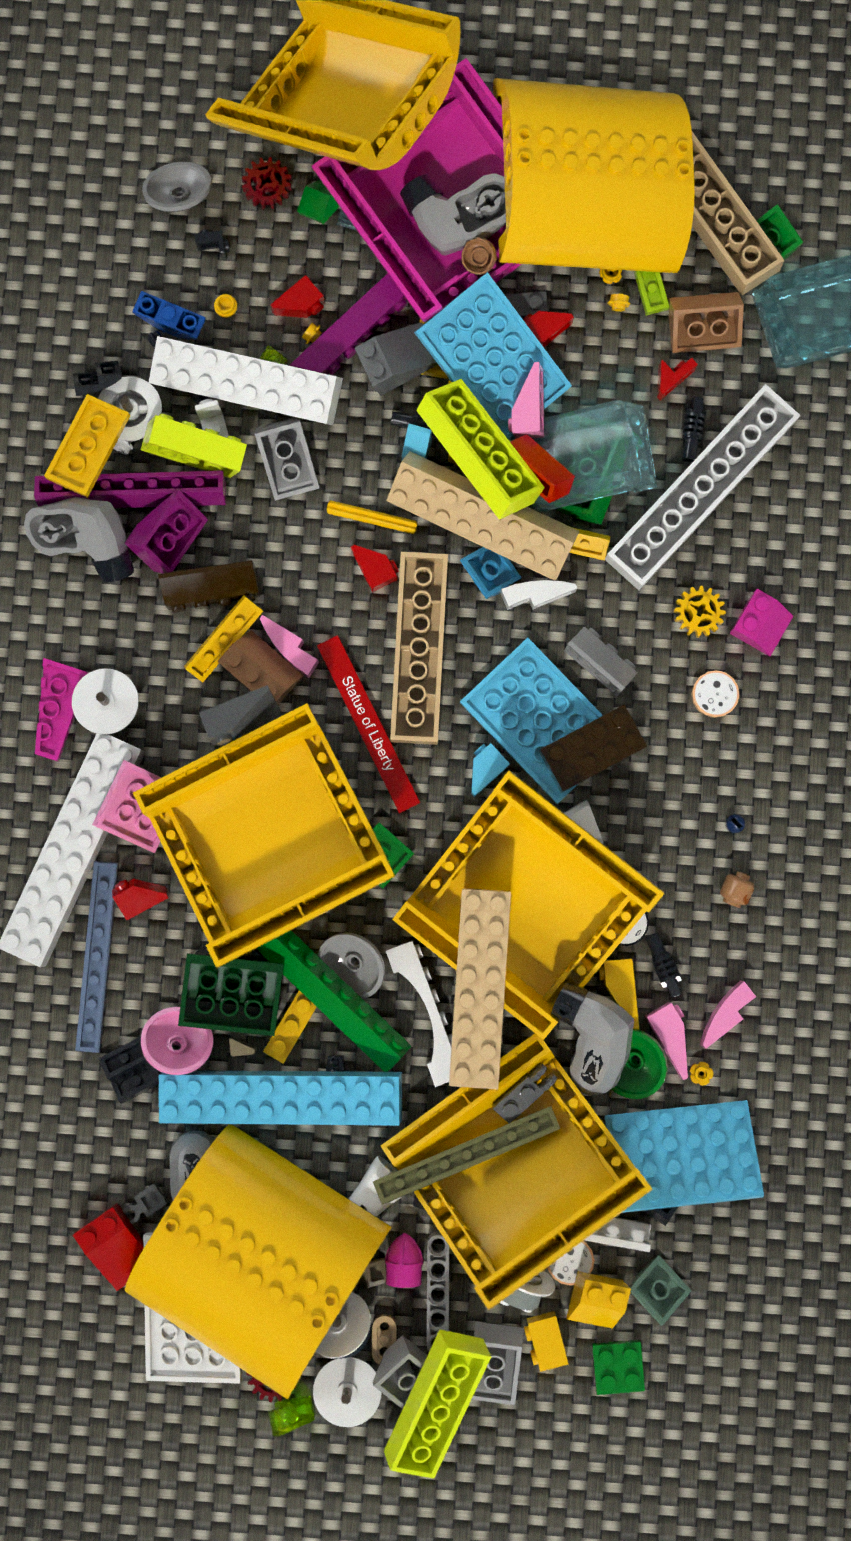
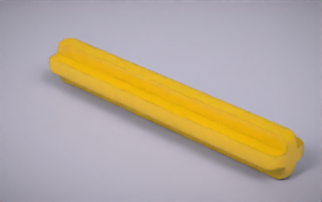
M332 500L328 502L326 509L328 514L415 534L417 529V521Z

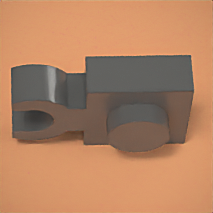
M154 1182L134 1197L137 1204L127 1205L123 1209V1213L128 1210L135 1212V1217L129 1221L132 1224L139 1220L142 1212L149 1217L166 1205L168 1200Z

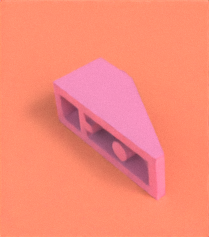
M534 362L512 408V418L508 419L509 432H512L516 439L526 434L531 438H544L543 368L539 362Z
M667 1002L644 1017L679 1077L685 1080L688 1078L685 1030L681 1019L684 1015L677 1004L673 1006L671 1002Z

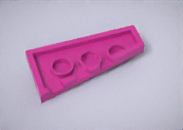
M43 658L39 723L37 724L35 744L36 755L59 762L75 717L72 709V695L78 682L88 672Z

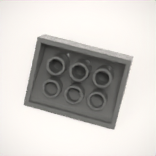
M268 685L199 712L208 738L216 750L283 716Z

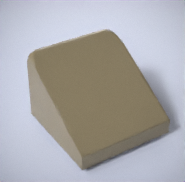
M235 1037L229 1038L232 1057L256 1053V1047Z
M385 1258L370 1261L359 1279L360 1287L370 1288L386 1283Z

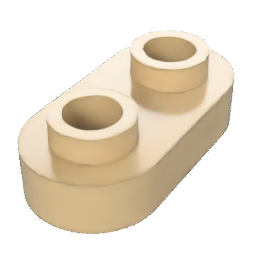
M381 1314L373 1321L372 1357L378 1364H380L384 1355L380 1353V1349L382 1347L389 1348L396 1342L397 1324L395 1319L388 1314ZM386 1322L389 1324V1328L383 1330L380 1324Z

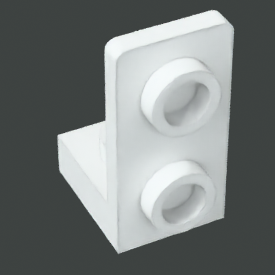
M206 399L199 402V405L195 406V410L201 421L202 429L204 431L206 428L219 432L218 435L227 438L229 435L218 401Z

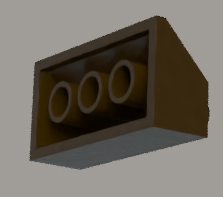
M252 560L158 574L165 607L168 610H172L173 613L184 612L186 607L195 606V609H205L209 607V604L218 603L219 606L230 605L232 601L240 600L243 595L251 601H255V597H261L257 569Z

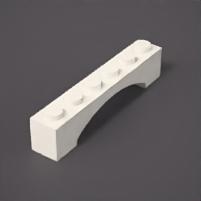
M413 941L386 950V954L393 973L399 972L415 987L428 1010L433 1028L434 1048L432 1060L427 1062V1066L433 1083L437 1087L449 1082L452 1034L447 1035L444 1026L448 1025L444 1011L439 1012L436 1003L440 1002L437 992L429 987L428 981L432 980L427 966L422 967L420 958H423L419 944L414 945Z

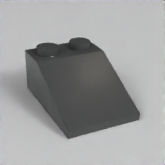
M422 322L375 336L355 347L373 388L380 396L438 365L414 333L424 325Z

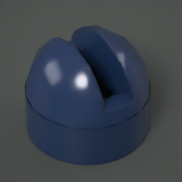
M738 814L729 816L725 822L726 829L731 833L741 832L745 827L744 818ZM733 818L741 825L740 828L731 821Z

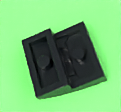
M95 362L96 372L74 373L73 381L76 396L104 390L122 379L119 362Z
M141 1037L98 1058L106 1078L111 1082L121 1104L159 1085V1074L161 1073L151 1066L144 1057L141 1049Z

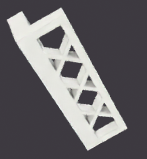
M615 1217L586 1238L585 1241L650 1252L649 1236L651 1223Z

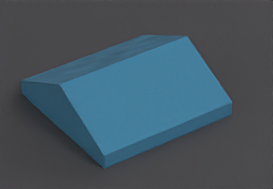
M485 547L460 560L486 599L498 595L501 589L511 586L521 579V576L508 558Z

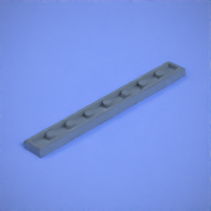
M94 861L75 1051L100 1053L115 909L112 889L117 884L119 863Z

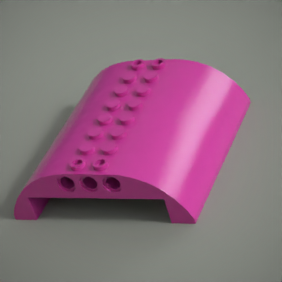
M465 58L456 65L453 80L442 105L410 150L397 163L382 170H370L329 157H323L312 165L314 172L423 322L429 321L484 274L475 275L466 270L462 264L461 254L463 249L449 255H442L430 245L420 232L414 217L409 215L400 195L401 190L416 177L428 174L443 192V197L449 199L457 192L467 189L484 175L495 173L504 177L502 107L468 59ZM506 224L487 239L493 244L497 252V261L493 269L488 272L495 283L522 265L499 263L498 240L506 230Z

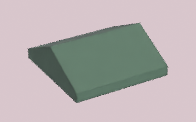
M660 1255L653 1258L638 1272L629 1286L634 1297L661 1326L664 1325L691 1292L690 1288Z

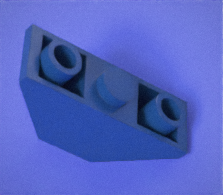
M141 291L132 311L133 314L156 329L182 339L197 340L206 320L204 316Z

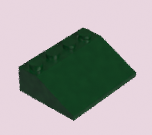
M187 953L178 1026L275 1036L283 964L234 959L217 968L211 956Z

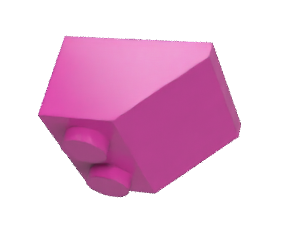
M756 589L750 596L729 634L770 657L792 620L793 615L778 600Z

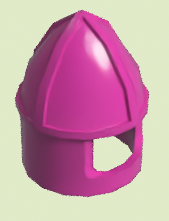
M403 1233L393 1241L387 1250L385 1257L386 1284L398 1288L417 1287L422 1284V1252L415 1240L408 1234Z

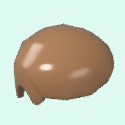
M476 237L468 241L461 254L462 264L467 271L475 275L489 272L497 261L495 247L485 238Z

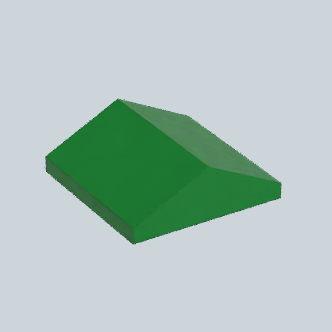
M318 180L305 186L297 212L302 216L325 224L338 209L339 205L322 181Z
M778 204L756 220L784 260L804 243Z

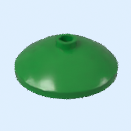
M633 1029L629 1058L622 1070L618 1084L611 1089L618 1095L630 1099H642L653 1095L663 1085L668 1071L667 1058L661 1045L652 1036L641 1030ZM634 1055L638 1056L640 1061H636Z

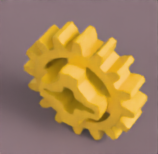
M700 586L698 591L691 587L689 594L685 591L681 594L684 600L677 599L676 604L680 607L675 608L673 611L679 614L675 622H682L679 629L682 630L686 627L688 629L687 635L695 632L696 638H699L703 632L707 637L710 635L709 629L716 632L718 630L716 624L721 625L724 622L720 616H724L726 611L720 610V608L725 603L717 601L720 596L719 593L714 596L711 595L712 588L704 592L703 586ZM694 597H701L700 601H689ZM709 602L712 603L714 611L711 610ZM699 607L702 608L703 614L701 616L696 615ZM684 612L688 613L690 622L686 619ZM701 622H710L707 626L698 627V624Z

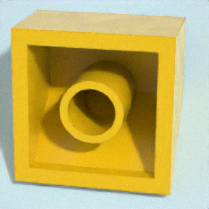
M578 1271L566 1319L613 1329L626 1312L631 1288L620 1279Z

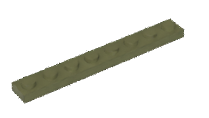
M550 1106L373 1181V1185L381 1205H384L561 1128Z

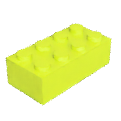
M159 414V416L155 415L147 423L141 451L204 471H223L224 477L231 478L241 470L247 444L241 443V439L237 437L227 436L226 438L218 435L219 432L206 428L204 431L196 428L194 423L188 421L180 423L173 421V417L170 415Z

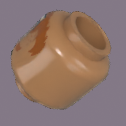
M737 871L736 875L728 874L720 890L723 902L738 908L741 905H747L755 889L754 883L749 881L751 876Z

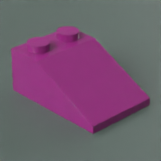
M176 490L136 525L125 541V544L154 572H173L208 519L180 490Z

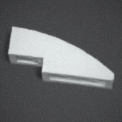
M540 580L514 584L501 589L500 593L507 610L528 601L533 610L575 593L577 586L574 583Z

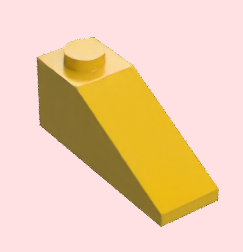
M632 958L606 960L598 969L599 980L604 981V985L615 1003L633 1017V1029L639 1030Z

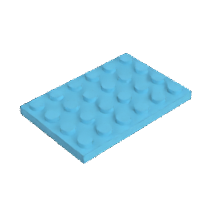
M488 272L414 332L451 382L459 379L463 380L507 439L513 436L512 432H509L508 419L512 418V408L534 362H539L543 368L544 409L572 386Z
M526 638L460 701V704L556 804L577 786L575 785L561 793L539 750L603 715L529 638Z
M747 1100L605 1115L606 1128L653 1189L621 1213L764 1197Z

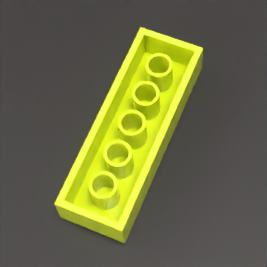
M459 379L427 392L416 411L500 520L534 504L545 487L463 380Z
M439 1329L384 1449L390 1471L435 1478L491 1359L483 1338Z

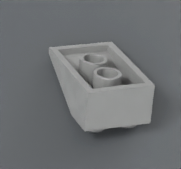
M294 417L255 428V437L275 501L319 489L301 418Z
M482 1322L475 1323L474 1337L484 1339L491 1359L471 1400L515 1405L524 1328Z

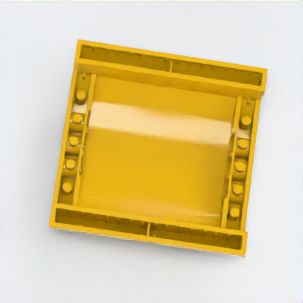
M296 0L304 19L241 103L217 98L205 114L207 119L221 127L370 170L389 168L410 150L434 117L448 93L455 73L460 48L459 17L388 0Z
M495 78L493 80V95L499 104H502L506 230L498 240L499 263L677 273L683 263L690 239L695 196L692 128L687 106L680 95L666 92Z
M307 703L133 792L142 813L150 819L207 937L209 944L206 947L217 968L395 877L390 863L343 769Z
M508 771L392 920L457 971L462 888L511 891L504 1009L544 1040L559 1022V1018L552 1015L551 1011L564 984L568 982L583 988L644 913L651 911L664 895V892L515 774Z
M533 1034L500 1058L498 1089L460 1087L381 1145L393 1166L401 1170L509 1124L493 1109L492 1104L538 1065L543 1064L547 1069L543 1076L536 1081L538 1084L549 1074L553 1073L557 1077L553 1086L544 1091L536 1101L512 1122L551 1106L561 1128L560 1130L414 1191L420 1203L476 1287L474 1289L488 1310L653 1190L559 1064L544 1040L537 1034Z
M228 1124L197 1163L156 1227L128 1278L125 1292L288 1399L392 1227L233 1124Z

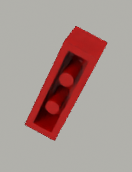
M526 434L510 441L545 487L540 494L543 499L551 503L570 493L575 476L529 435Z

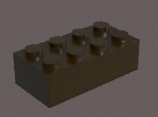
M624 704L541 748L539 753L559 791L562 793L645 749L647 745Z

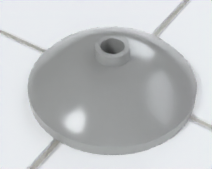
M175 162L161 166L150 173L143 183L142 191L146 202L150 206L161 211L179 212L190 209L202 202L210 192L212 182L209 172L201 165L192 162Z
M338 933L329 937L320 947L317 954L319 958L334 970L362 999L372 996L382 985L385 977L383 958L378 949L366 938L354 933Z

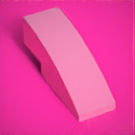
M262 615L260 618L262 625L276 649L294 668L310 678L319 662L318 659L300 649L304 643L303 639Z
M739 981L732 987L714 1009L700 1040L703 1048L707 1049L743 1020L738 1011L756 997L744 981Z

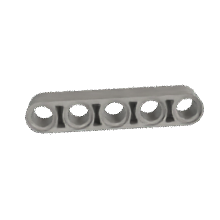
M440 1231L431 1233L427 1241L428 1351H430L432 1347L431 1341L436 1338L439 1329L449 1331V1245ZM439 1238L445 1242V1245L442 1249H435L431 1245L432 1241ZM435 1263H441L445 1270L440 1274H436L431 1270V1267ZM435 1288H441L445 1294L441 1298H435L431 1292ZM439 1312L444 1315V1320L436 1323L432 1321L431 1316Z

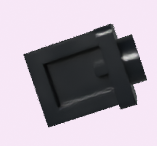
M205 229L200 231V233H194L198 251L219 248L222 261L227 260L226 253L230 252L229 239L224 238L222 230L213 231Z

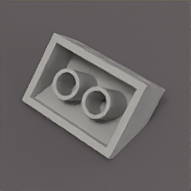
M583 627L567 644L564 651L615 696H618L637 675L638 672L635 671L636 666L628 659H621L617 655V649L611 644L605 645L599 640L601 636L594 629L589 628L588 630L586 627Z

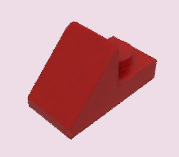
M693 358L687 362L681 361L673 370L664 360H661L658 369L657 398L660 401L696 370L698 364Z

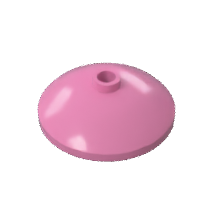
M170 1007L155 1013L146 1022L141 1034V1049L148 1063L155 1069L171 1075H183L197 1070L208 1060L213 1048V1033L211 1029L178 1026L180 1007ZM178 1045L180 1049L174 1050L172 1047Z

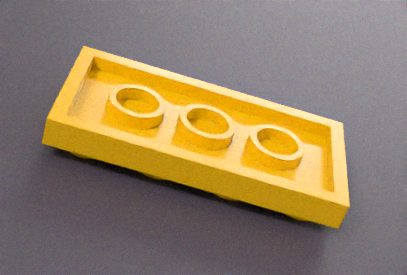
M87 394L44 477L88 498L130 418L129 412Z

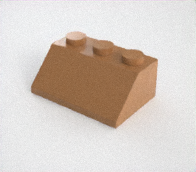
M739 292L669 298V327L672 353L742 347L744 304Z
M252 630L233 643L217 661L251 692L268 685L278 705L304 677Z

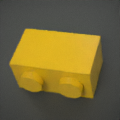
M555 1311L527 1318L528 1326H525L524 1330L527 1341H533L534 1350L530 1351L533 1365L538 1364L540 1372L568 1365Z

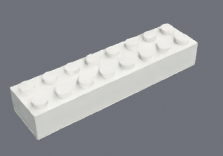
M157 336L148 383L333 425L343 378Z

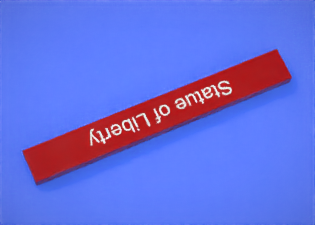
M338 635L318 644L317 647L399 814L420 804Z

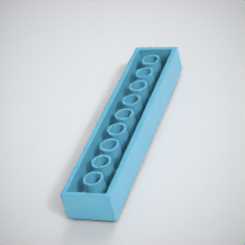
M193 1071L183 1075H171L163 1072L159 1074V1123L399 1126L402 1121V1072Z

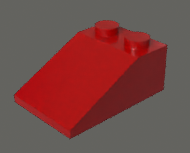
M118 1203L73 1234V1237L88 1259L116 1291L126 1285L144 1249V1241L129 1222L130 1220L123 1213Z

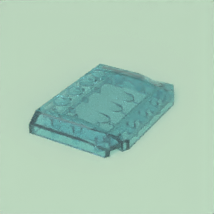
M851 255L773 275L766 280V283L761 288L753 292L752 298L776 368L787 369L851 352Z
M614 400L544 418V438H532L575 476L568 495L551 503H548L539 495L534 504L527 506L544 514V511L628 491L635 493L657 487L645 412L642 405ZM513 435V436H512L510 439H508V440H509V441H513V440H515L516 438H515L514 435Z

